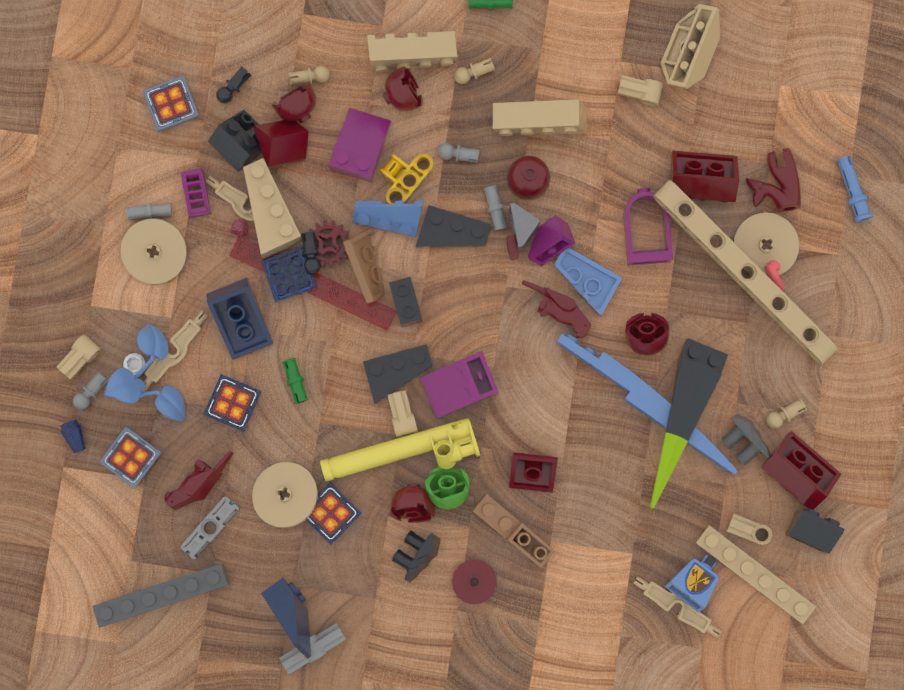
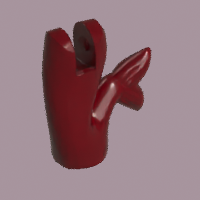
M789 148L783 149L784 167L778 168L775 151L768 152L767 155L769 171L782 189L770 183L746 178L748 187L754 191L753 204L755 207L766 196H769L773 200L778 212H788L801 208L800 182L796 164Z

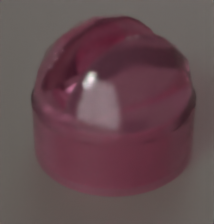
M237 219L233 222L230 232L236 236L247 237L249 225L246 221L243 222L242 219Z

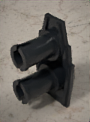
M410 531L406 535L404 542L418 550L414 558L405 554L400 549L393 555L392 561L407 570L405 580L409 583L438 555L441 539L433 533H430L425 540L415 532Z

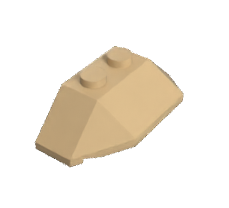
M698 4L695 10L688 13L676 24L661 61L668 85L688 89L705 77L720 40V18L717 7Z

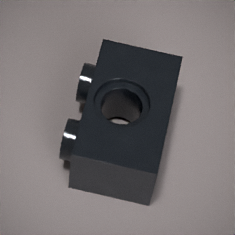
M411 277L389 282L401 328L422 322Z

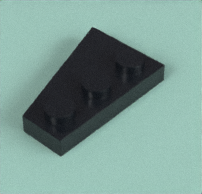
M429 205L416 248L444 246L485 247L491 224Z
M427 344L363 361L374 404L432 367Z

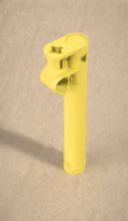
M465 418L331 457V459H324L320 461L325 481L327 482L334 480V478H341L430 451H434L440 468L450 469L457 461H461L463 457L473 454L478 457L480 452L470 419Z

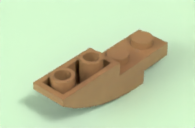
M485 493L472 508L476 515L540 568L543 567L555 552L554 549L488 494Z

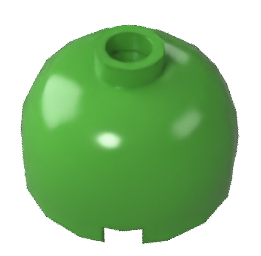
M437 467L429 473L430 476L425 480L426 492L436 507L451 510L461 506L466 501L470 491V482L467 473L460 468L458 470L453 467L442 469Z

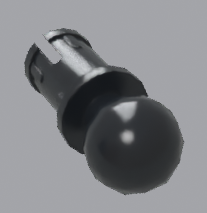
M241 66L230 80H226L228 85L217 90L216 97L218 101L224 104L229 103L233 99V92L239 93L241 86L252 75Z
M305 232L301 234L304 251L302 256L307 257L304 262V269L309 274H316L321 268V263L315 257L319 255L316 247L315 232Z

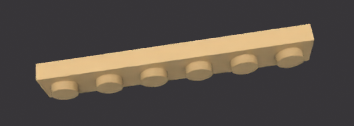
M710 525L707 526L695 542L799 623L804 624L816 608L814 604Z

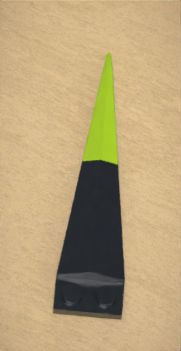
M689 338L685 340L678 359L666 433L650 504L651 509L655 507L722 375L721 373L728 354Z

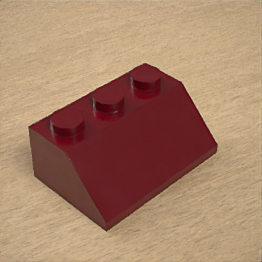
M672 151L670 181L675 183L690 199L701 201L713 200L724 203L736 202L739 186L738 158L732 155Z
M792 431L787 434L761 467L770 477L783 486L786 491L798 499L802 505L812 510L827 498L841 476L839 471Z

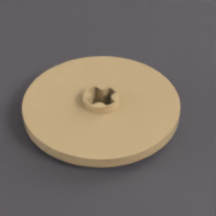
M759 213L747 218L739 226L734 236L733 242L765 274L766 263L769 264L771 260H775L780 264V269L777 271L779 275L785 273L794 264L799 253V239L796 230L788 220L774 213ZM761 241H770L771 244L769 247L771 248V250H763L761 248L763 246V243ZM743 267V269L750 274L749 269Z
M149 218L137 222L129 228L121 243V258L125 268L134 278L148 284H160L173 279L183 268L187 257V247L183 235L173 224L162 219ZM153 246H156L159 254L153 257L148 248L151 249Z
M292 462L277 463L265 469L257 478L252 492L253 506L258 516L267 524L277 528H290L304 522L313 512L318 498L317 484L311 473L301 465ZM287 490L290 496L289 498L285 497L283 500L280 494L281 492L285 493Z

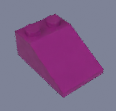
M349 108L329 162L330 170L372 183L391 120Z

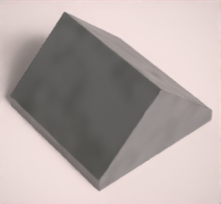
M511 203L509 215L513 235L515 234L518 253H521L538 229L540 220L517 204Z

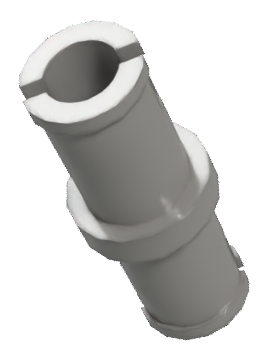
M497 185L484 188L488 203L487 211L491 214L494 231L508 228L503 212L505 207L504 204H501Z
M146 203L143 206L126 207L128 220L172 217L171 203L155 205Z

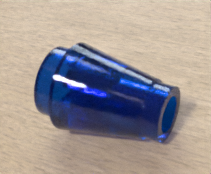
M77 419L60 425L62 429L60 432L73 453L86 449L81 423H78Z

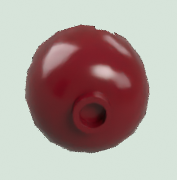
M405 66L388 76L385 82L386 92L383 93L388 105L392 104L395 109L400 111H412L423 106L422 95L417 96L416 88H419L409 69L405 70Z
M305 83V89L299 86L282 96L279 104L276 101L271 104L275 112L283 120L288 122L298 120L300 123H303L311 118L309 113L316 106V96L310 84Z
M528 155L520 157L512 163L508 170L507 181L509 189L520 199H537L548 189L551 176L549 168L543 160Z
M639 313L627 321L625 336L627 344L635 353L645 356L655 355L661 352L667 345L670 334L669 324L663 316L656 313H651V316H644V313Z
M411 483L407 487L398 490L393 496L390 515L398 521H401V517L409 518V523L426 522L431 520V515L435 516V505L432 503L426 489L420 487L419 484Z

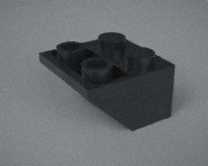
M245 110L219 124L208 140L238 172L243 167L251 164L262 153L253 128L259 124Z
M809 508L796 511L786 536L823 553L830 554L845 530L839 527L840 522L831 518L822 519L819 517L820 513Z

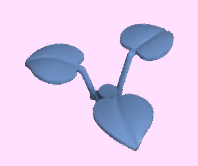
M147 324L138 332L137 344L145 355L150 356V359L135 376L129 369H117L111 375L104 395L126 404H134L139 398L144 396L157 395L158 397L155 399L157 409L164 416L182 422L185 419V402L183 396L176 388L164 386L161 392L158 390L144 392L145 384L141 379H138L155 358L163 360L168 354V343L163 333L155 326Z

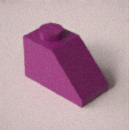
M555 215L539 226L528 254L529 260L542 267L575 244L568 223Z

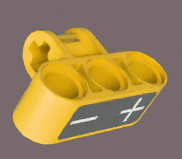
M392 154L390 161L385 167L378 170L393 184L386 194L387 204H394L390 201V197L393 194L401 195V201L407 204L433 171V160L427 154H419L410 165H407L396 155ZM420 161H427L430 164L429 168L426 170L419 169L417 165ZM412 177L416 180V183L412 187H407L404 184V180Z

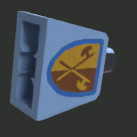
M705 555L703 560L699 562L693 558L665 585V588L697 612H700L707 606L719 579L718 575L711 571L716 565L715 559Z

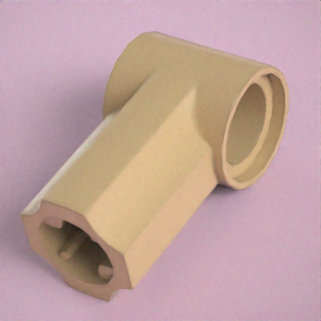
M622 75L617 94L638 99L641 103L649 106H658L663 83L652 79L640 80Z
M85 334L75 341L71 347L72 350L57 366L71 380L86 363H90L101 351V348Z
M406 390L389 394L388 399L393 415L392 422L396 437L418 432L414 414L411 413Z
M733 513L727 532L759 545L770 542L772 531L768 526ZM760 528L767 532V538L764 541L757 540L755 535L756 531Z

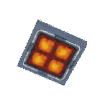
M184 76L143 91L158 132L199 117Z
M125 427L99 462L136 489L162 452L131 429Z

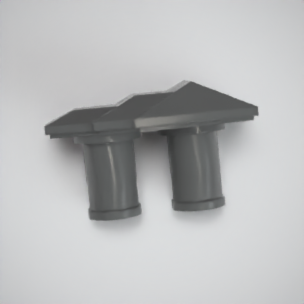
M739 414L733 416L732 420L736 426L723 436L722 440L729 448H732L744 436L749 439L751 443L740 453L736 454L740 462L746 465L759 453L769 457L771 455L769 447L762 440L759 431L754 427L753 421Z

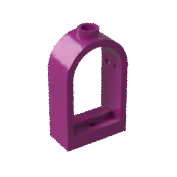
M650 188L637 189V194L628 201L624 209L623 222L627 266L668 263L673 260L669 214L654 199L653 195L655 193L650 192ZM651 200L661 209L665 249L633 252L629 211L635 202Z

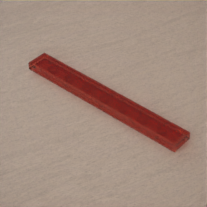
M241 236L238 237L230 253L231 257L268 274L266 264L283 257L279 254H274L262 260L259 245ZM318 273L310 274L313 286L304 290V292L388 331L397 312L396 310L377 301L366 303L362 294Z

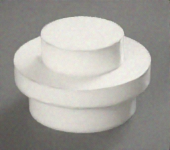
M137 353L129 354L123 362L124 368L129 369L133 375H136L146 364L143 356Z

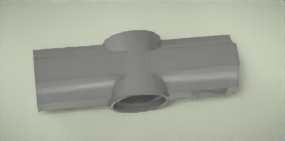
M338 623L318 635L314 634L310 637V658L307 659L295 648L279 659L285 670L290 674L308 662L312 663L322 657L328 650L347 638Z

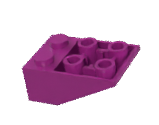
M482 351L421 377L437 419L499 393Z

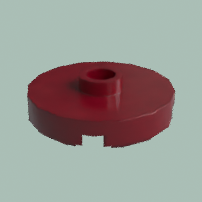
M468 560L460 564L455 570L452 578L453 590L457 597L466 603H482L488 600L495 591V573L483 561ZM471 578L478 579L479 583L477 586L470 584Z

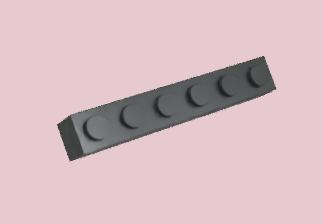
M219 564L92 607L98 627L100 628L228 586L230 582L224 564Z

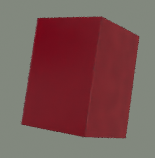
M281 120L253 127L268 168L306 159L309 131L296 121L288 122Z
M513 452L509 488L553 493L558 457Z

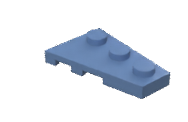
M356 201L352 223L416 237L423 201H415L414 204H404V201H396L395 204H384L382 201Z
M570 248L563 251L554 264L556 269L601 317L622 277Z

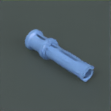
M846 156L838 159L837 163L850 198L848 204L852 206L855 215L854 222L859 223L873 218V213H870L866 202L868 198L862 193L851 157Z

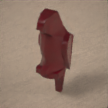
M525 280L522 281L523 285L544 295L537 310L541 317L550 315L556 321L572 326L576 333V338H583L588 334L592 324L580 310L574 299L549 288H543Z
M229 450L213 469L198 459L195 462L194 471L183 480L180 487L171 493L166 492L165 503L170 508L178 510L192 502L204 500L223 474L221 473L234 453Z

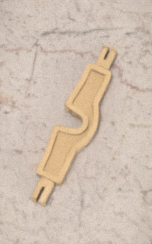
M210 175L208 177L209 180L207 179L205 183L215 189L216 195L232 205L233 210L241 219L254 222L252 209L249 211L244 210V206L249 199L248 195L225 181L219 182Z
M202 310L193 321L189 319L170 339V343L177 349V353L175 355L168 353L163 360L155 358L151 366L146 370L145 375L147 377L143 380L145 384L144 392L153 382L158 383L171 367L180 364L188 353L189 345L202 330L200 325L208 317Z
M639 576L636 577L637 581L634 580L633 584L644 590L643 595L654 601L663 610L668 612L675 603H679L681 610L677 615L678 620L702 633L707 631L716 638L720 636L717 633H722V630L711 624V619L697 612L675 594L666 591L652 581L648 583Z

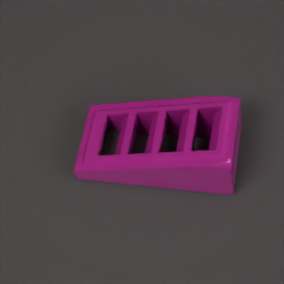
M203 169L181 172L188 216L195 217L211 214ZM199 177L198 181L188 182L189 178ZM201 186L200 190L189 191L191 187ZM192 196H203L201 199L191 200ZM204 203L205 207L192 209V205Z

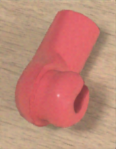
M771 260L769 264L766 263L765 272L784 291L785 285L777 272L780 269V264L775 260Z

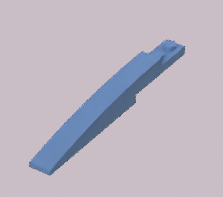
M561 334L556 342L558 345L628 392L624 398L625 402L666 429L671 406L666 399L605 352L597 358L595 357L597 353L591 348L579 346L577 344L578 340L570 334L566 336ZM695 427L687 445L729 474L735 475L737 473L736 468Z

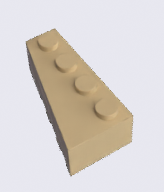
M455 31L427 32L424 34L425 37H420V34L407 33L403 35V38H398L394 34H385V37L381 39H375V35H367L371 71L376 70V73H385L389 69H399L405 66L406 70L412 66L430 68L432 64H441V66L453 65V62H457Z
M579 99L493 103V130L499 133L500 136H512V133H521V135L587 134V108Z
M262 158L243 167L262 260L302 242L297 226L264 159Z

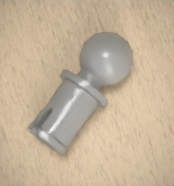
M443 143L438 148V156L443 160L456 157V162L460 160L478 163L479 149L460 147V145L456 149L449 143Z
M97 371L86 386H82L85 391L74 395V407L79 410L86 409L90 404V397L96 398V394L108 382V379Z

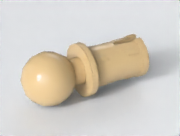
M489 57L473 65L469 63L471 67L469 69L459 67L454 73V79L460 84H466L472 76L477 80L478 76L495 71L493 62Z
M318 66L312 72L310 68L304 71L288 72L290 86L305 83L312 85V80L324 83L330 77V72L325 66Z
M798 399L784 408L780 407V413H770L766 418V424L771 429H778L782 426L784 420L788 423L791 422V419L806 412L807 408L804 402Z

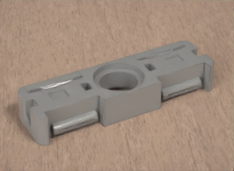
M223 497L181 545V549L189 554L192 559H197L196 555L203 551L209 544L208 542L211 543L225 528L224 523L226 524L236 513L235 510H240L239 506L229 497ZM209 521L214 522L217 527L213 534H207L204 530L205 524Z

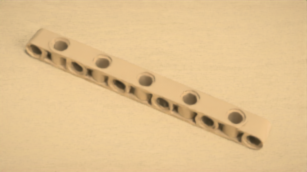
M668 180L653 195L657 203L816 362L823 365L838 350L837 346L675 183ZM680 205H685L688 208L687 216H682L679 213ZM712 236H716L719 239L717 248L710 244ZM743 267L748 268L750 271L748 279L741 275ZM775 298L781 302V307L778 310L774 309L772 305ZM806 329L810 330L812 334L809 341L805 340L803 336Z

